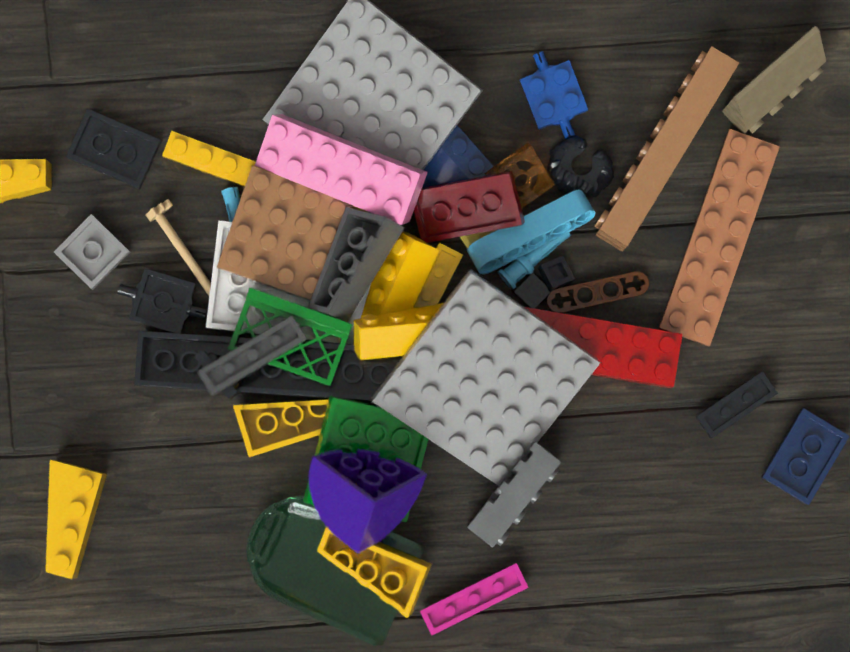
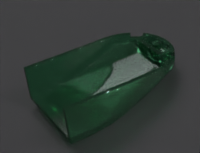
M294 496L272 504L265 509L251 528L246 549L247 562H249L254 576L253 579L257 585L271 598L374 646H383L398 610L391 604L383 601L380 596L368 587L360 584L349 573L344 572L317 552L326 525L318 515L315 506L305 503L303 501L304 496ZM393 531L379 541L421 559L426 548L425 545Z

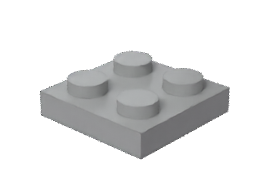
M91 214L54 253L94 290L130 251Z

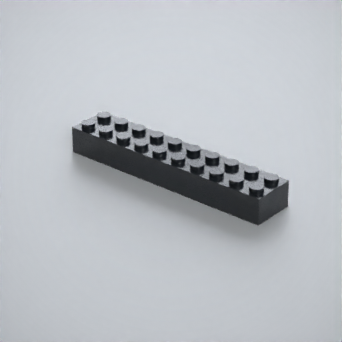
M138 331L134 385L208 391L198 374V371L203 369V367L194 356L204 350L207 354L212 351L219 359L231 352V350H228L232 337ZM238 337L236 347H240L253 338ZM318 342L304 347L310 362L324 356ZM322 343L327 354L337 350L340 345ZM346 344L331 386L266 364L237 381L239 386L236 389L239 393L328 399L330 396L348 400L372 401V396L403 356L360 360L354 351V345ZM301 349L286 356L290 366L294 368L307 364ZM336 354L329 357L332 364ZM284 358L276 360L278 362L286 364ZM327 359L312 365L317 376L325 379L328 378L331 368ZM309 367L302 369L303 371L312 374Z

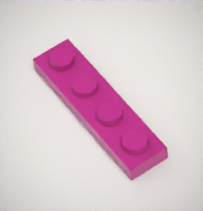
M514 563L420 610V613L431 635H434L529 587L517 563Z

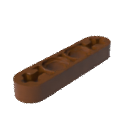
M631 272L555 289L547 297V306L552 312L565 313L637 297L647 291L649 280L642 272ZM633 277H637L638 281L643 280L644 285L640 286V291H636L635 287L625 289L628 294L623 295V286L620 279H624V284L631 283ZM608 282L615 283L618 287V293L614 297H608L603 292V287ZM582 288H587L592 293V299L588 303H582L577 298V293ZM567 291H573L572 299L576 306L571 307V301L564 302L561 309H558V306L555 304L552 305L551 301L555 299L556 294H559L561 298L570 296Z

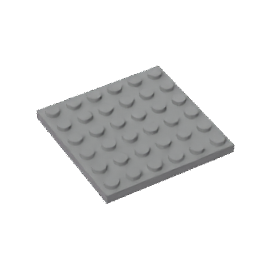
M348 0L263 120L269 124L272 115L283 114L424 170L483 90L370 0Z
M469 270L372 396V402L500 486L507 476L510 478L512 475L511 470L523 455L527 456L531 451L529 449L533 442L537 443L599 366L600 361L476 273Z

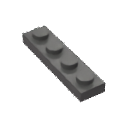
M293 316L199 370L198 374L210 394L214 396L306 341V337Z

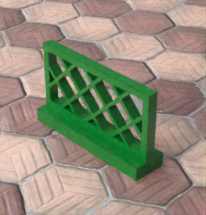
M250 287L228 350L233 351L238 348L236 343L239 335L250 331L252 337L255 338L256 336L252 329L265 323L268 324L269 328H272L271 320L278 317L287 319L293 316L295 321L300 323L298 325L300 328L304 326L311 327L316 338L303 345L299 344L298 347L282 354L267 364L331 386L353 325ZM253 306L261 309L265 320L250 326L246 317L249 307ZM266 312H269V313H272V314H275V315L272 316V317H270V318H268L267 315H266ZM245 321L248 328L241 331ZM316 330L322 331L326 334L319 337ZM330 335L341 338L338 349L327 354L321 339ZM318 341L324 356L310 362L304 347ZM301 349L307 364L294 368L290 366L286 356ZM336 354L332 364L329 357ZM284 358L286 364H283L276 360ZM327 359L331 368L328 378L325 379L317 376L312 365ZM309 367L312 374L303 371L302 369Z

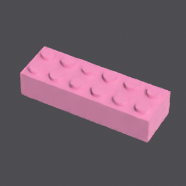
M283 114L272 115L255 166L373 214L387 217L400 225L410 222L428 173Z

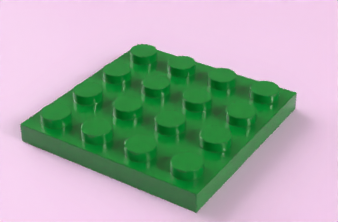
M330 396L315 456L342 449L343 453H357V449L380 452L379 457L394 462L396 458H399L421 470L428 438L380 406ZM308 480L303 501L313 504ZM409 512L402 519V522H407Z

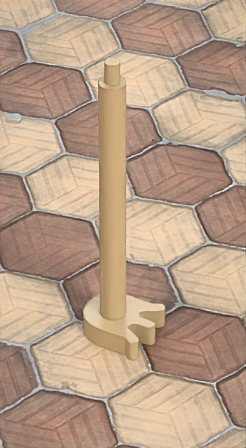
M167 199L155 208L150 209L146 217L150 222L156 219L209 296L211 282L164 216V213L173 206L170 200Z

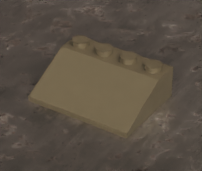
M816 26L813 27L741 90L722 111L724 115L741 133L745 134L750 130L753 134L764 124L761 119L766 114L770 113L773 116L784 106L781 102L788 95L793 99L804 89L801 84L809 78L812 82L823 72L821 66L826 62L819 29Z

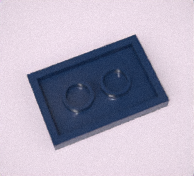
M801 408L761 478L804 504L809 505L847 442L849 435L806 409Z

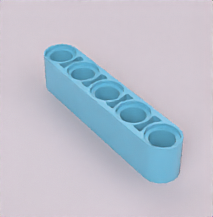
M575 190L525 215V223L523 225L498 229L473 242L468 247L467 252L480 274H488L586 224L594 218L596 212L582 190Z

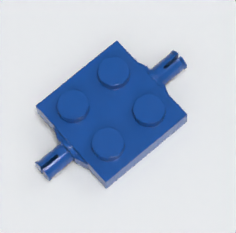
M539 52L542 63L536 53L533 57L539 70L530 76L520 79L538 129L540 130L550 125H560L565 139L569 137L566 128H568L570 136L573 137L575 134L570 120L576 115L588 111V107L571 63L568 60L558 65L548 66L544 52Z

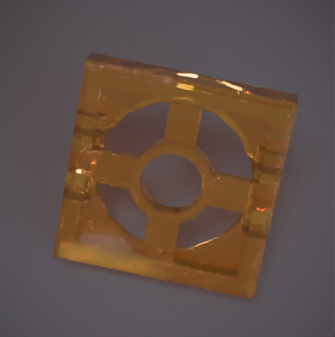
M526 143L484 173L487 176L502 173L509 169L513 173L514 181L521 174L527 175V182L521 187L516 186L517 191L524 193V195L519 197L521 209L554 186L553 181L529 143ZM528 161L532 167L527 171L519 170L516 163ZM537 175L535 185L531 189L532 178Z

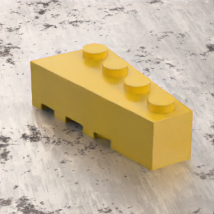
M46 159L0 160V203L52 190V164Z
M402 231L371 282L361 318L365 315H381L413 309L439 249L412 234Z
M444 303L381 315H365L362 318L354 319V351L360 360L404 356Z
M329 400L233 405L248 456L253 457L319 436Z
M50 460L46 551L47 573L69 579L78 577L107 474L59 460Z
M327 526L317 549V552L344 572L349 573L364 587H368L387 604H391L406 618L412 615L432 565L427 561L381 542H377L362 552L357 553L336 537Z

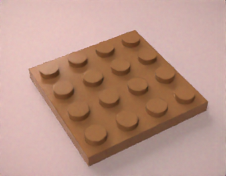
M252 166L217 268L311 301L345 208H352L353 205L275 173Z

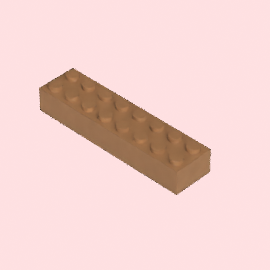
M712 46L707 53L701 52L691 68L695 72L694 75L688 73L677 91L681 96L679 98L674 96L665 110L664 115L667 116V119L665 121L660 119L651 133L650 137L654 139L653 142H646L636 158L640 163L638 166L633 164L622 182L626 186L624 189L619 187L608 203L612 206L610 212L605 210L594 226L599 229L595 236L622 252L629 245L739 62Z

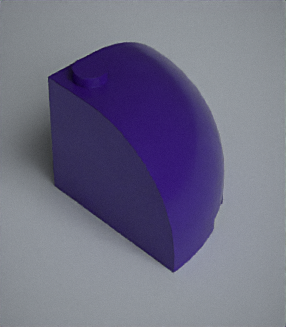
M342 449L318 454L313 457L309 471V488L313 504L327 528L357 553L382 540L402 521L416 501L427 475L406 461L396 458L394 462L379 457L380 452L357 449V453H343Z

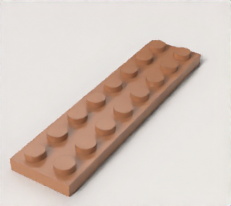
M732 129L728 130L658 329L681 333L682 337L706 346L711 345L780 146Z

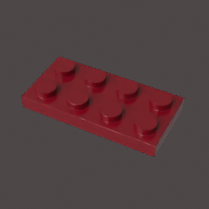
M512 171L422 188L414 208L421 240L426 243L520 226L525 223Z

